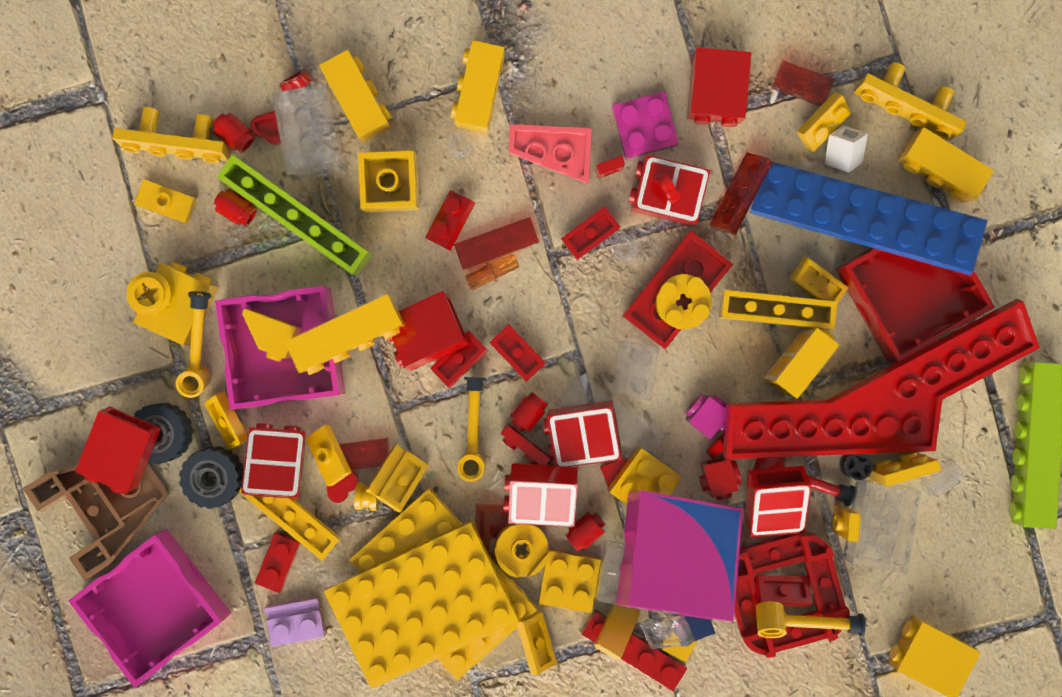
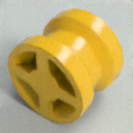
M358 482L354 496L355 510L370 508L371 511H378L380 500L372 493L366 491L368 486Z

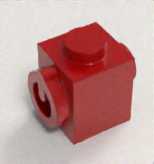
M723 456L700 462L702 475L699 476V482L703 492L707 491L708 495L712 498L716 497V500H723L732 497V492L739 491L738 486H742V480L735 460L731 461Z

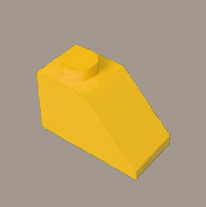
M244 309L242 315L258 349L267 352V358L279 362L282 361V358H291L285 342L300 335L302 328L252 309Z

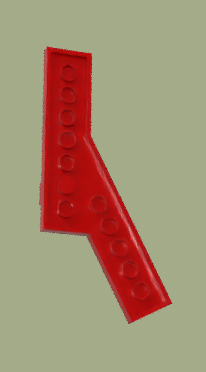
M1015 299L827 400L727 403L723 456L726 459L936 451L943 399L1040 348L1024 301Z

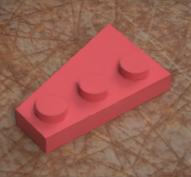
M510 124L509 154L589 184L592 128Z

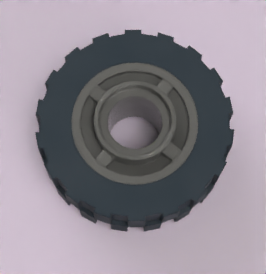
M170 403L151 404L142 407L141 410H137L134 413L135 417L161 427L163 431V438L157 437L148 463L161 464L181 457L182 453L189 449L188 446L192 443L193 439L192 422L186 416L187 413L179 409L180 407L177 405H170Z
M209 446L190 455L188 460L181 466L183 468L179 473V484L183 489L182 492L184 496L189 498L191 503L197 504L198 507H207V509L218 508L227 504L240 493L244 466L240 463L239 457L234 455L231 450L228 451V449H224L221 446ZM209 471L213 472L216 475V483L210 481V479L208 478Z

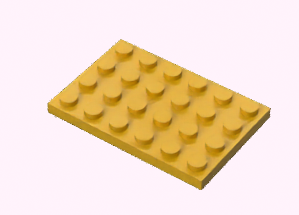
M429 487L355 553L349 561L359 572H362L463 524ZM488 553L515 608L519 621L529 618L537 611L538 607ZM514 623L440 657L438 660L458 680L518 628L517 624Z
M472 520L324 590L326 598L371 689L519 622L515 608Z

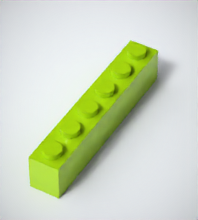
M233 154L217 175V178L352 275L358 276L373 256L371 252Z
M1022 362V367L1018 372L1020 394L1017 397L1016 406L1019 411L1018 422H1016L1014 428L1017 440L1016 449H1014L1012 456L1015 469L1014 476L1011 478L1013 498L1009 506V515L1012 523L1022 527L1057 529L1062 456V364Z

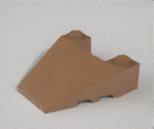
M149 463L146 465L139 486L124 494L110 490V486L103 483H94L84 479V475L75 472L77 465L63 470L48 472L22 488L38 512H45L67 498L95 541L69 557L84 581L89 580L116 561L169 495Z

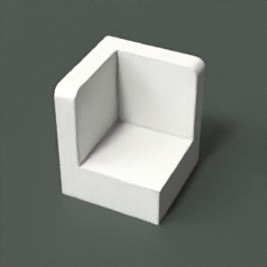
M844 125L831 133L828 139L825 164L848 173L858 167L863 162L868 133Z

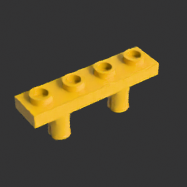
M891 63L883 80L868 73L854 90V94L860 96L863 101L885 108L888 113L899 115L909 120L914 126L924 127L942 139L952 140L963 132L967 121L947 112L955 94L953 89L945 86L940 87L932 104L897 88L906 70L900 63Z
M150 107L142 108L139 130L114 128L112 139L121 146V149L127 152L138 153L139 150H144L156 156H165L166 153L175 154L178 158L191 160L192 157H199L210 163H219V160L228 161L231 151L224 142L210 140L213 119L208 115H196L193 137L190 138L156 133L160 112Z

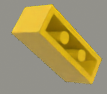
M472 40L471 48L465 49L463 64L467 66L465 75L459 76L457 91L461 92L459 102L454 101L451 118H455L456 127L488 134L505 58V47Z
M347 49L319 65L354 131L363 143L391 128L387 120L392 117L385 104L379 105L374 96L379 93L372 80L366 81L361 72L366 69L358 55L353 57Z
M924 127L913 133L897 161L904 164L903 168L913 174L922 175L926 178V182L935 188H943L950 193L949 196L952 199L961 203L977 199L994 172L993 169Z

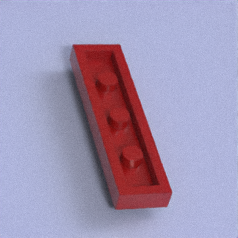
M595 609L582 629L581 634L596 643L607 616ZM633 632L621 657L623 661L671 691L675 690L687 670L685 664Z

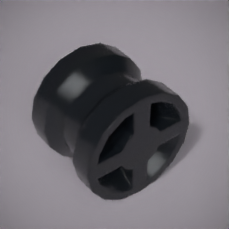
M865 454L842 455L839 466L844 475L854 480H864L872 473V460Z

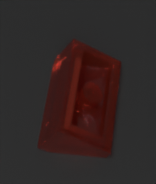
M475 504L476 530L488 555L496 559L494 552H490V540L497 538L498 534L508 526V512H504V504Z

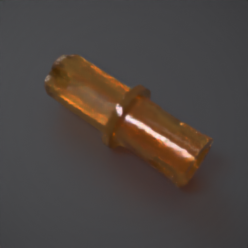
M509 254L491 264L486 262V266L466 274L465 278L471 290L474 291L493 280L497 282V278L517 269L519 263L514 254Z

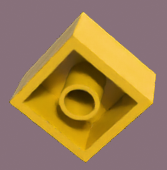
M414 150L358 153L360 208L364 212L420 210L418 159Z

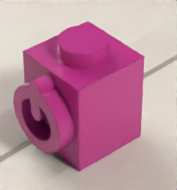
M701 393L687 408L685 414L688 417L685 420L711 439L717 431L721 433L725 429V408L727 403L717 395L711 398Z

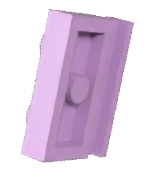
M319 596L268 605L264 608L267 614L266 621L271 647L325 637L326 629L322 608H320Z

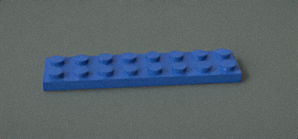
M768 160L766 161L750 213L968 275L973 273L988 221Z

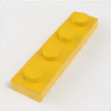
M244 496L321 561L325 559L341 539V537L295 499Z

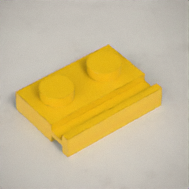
M396 444L391 449L366 491L375 495L377 499L397 512H401L429 465Z

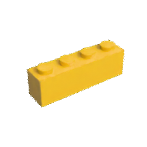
M723 290L721 292L719 318L835 330L838 302Z
M386 294L286 341L285 344L298 372L308 371V374L311 375L324 369L323 363L333 359L334 363L350 357L348 352L357 347L360 351L374 346V339L384 335L385 339L401 333L399 328L405 324L392 296Z

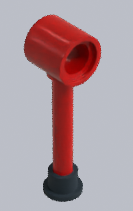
M783 457L756 458L752 470L784 467L786 459ZM808 475L811 488L835 496V499L844 502L845 506L849 507L852 505L856 497L855 486L850 485L848 487L842 484L837 486Z

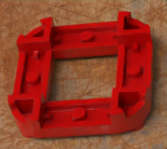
M810 532L788 534L740 548L734 616L741 638L753 652L765 655L766 658L777 657L776 653L824 639L832 642L839 638L838 634L842 629L786 626V635L782 637L765 638L758 635L754 575L799 562H804L816 610L796 616L847 618V616H850L849 608L845 605L833 561L834 552L816 534Z

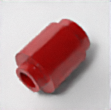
M222 113L213 122V133L233 151L237 150L239 153H243L255 140L251 130L232 113L226 115Z
M227 189L225 192L220 191L214 200V205H216L215 212L238 226L242 224L247 227L257 213V208L253 206L252 202L231 189Z
M531 392L528 396L525 395L509 414L513 418L510 423L522 433L525 429L530 432L546 413L544 410L548 404Z
M587 512L574 523V527L570 526L568 528L569 532L565 536L577 551H580L582 548L587 549L605 533L603 527L606 523L596 512L593 515Z

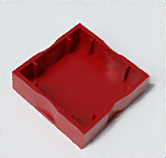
M870 248L835 268L842 283L849 287L847 291L887 362H898L934 343L935 340L946 332L962 327L995 308L974 271L971 275L875 248Z

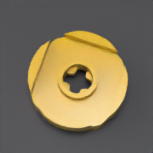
M688 274L673 276L660 287L657 293L656 309L658 315L664 322L676 329L694 328L706 320L710 314L712 306L711 293L703 280ZM681 294H685L686 298L691 299V303L687 305L688 309L683 310L682 306H677L676 304Z
M513 523L506 526L498 534L493 552L498 565L505 573L512 577H529L537 574L545 566L548 560V542L544 533L533 524ZM526 543L525 549L528 553L525 556L523 554L516 556V545Z

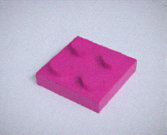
M665 91L612 105L625 160L678 146L679 143Z

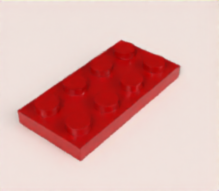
M689 231L622 317L666 350L682 329H676L668 325L658 315L656 296L660 287L673 276L688 274L702 279L711 293L733 264L695 233ZM681 294L680 299L676 301L677 306H682L683 310L688 309L687 305L691 303V299L686 298L685 294Z

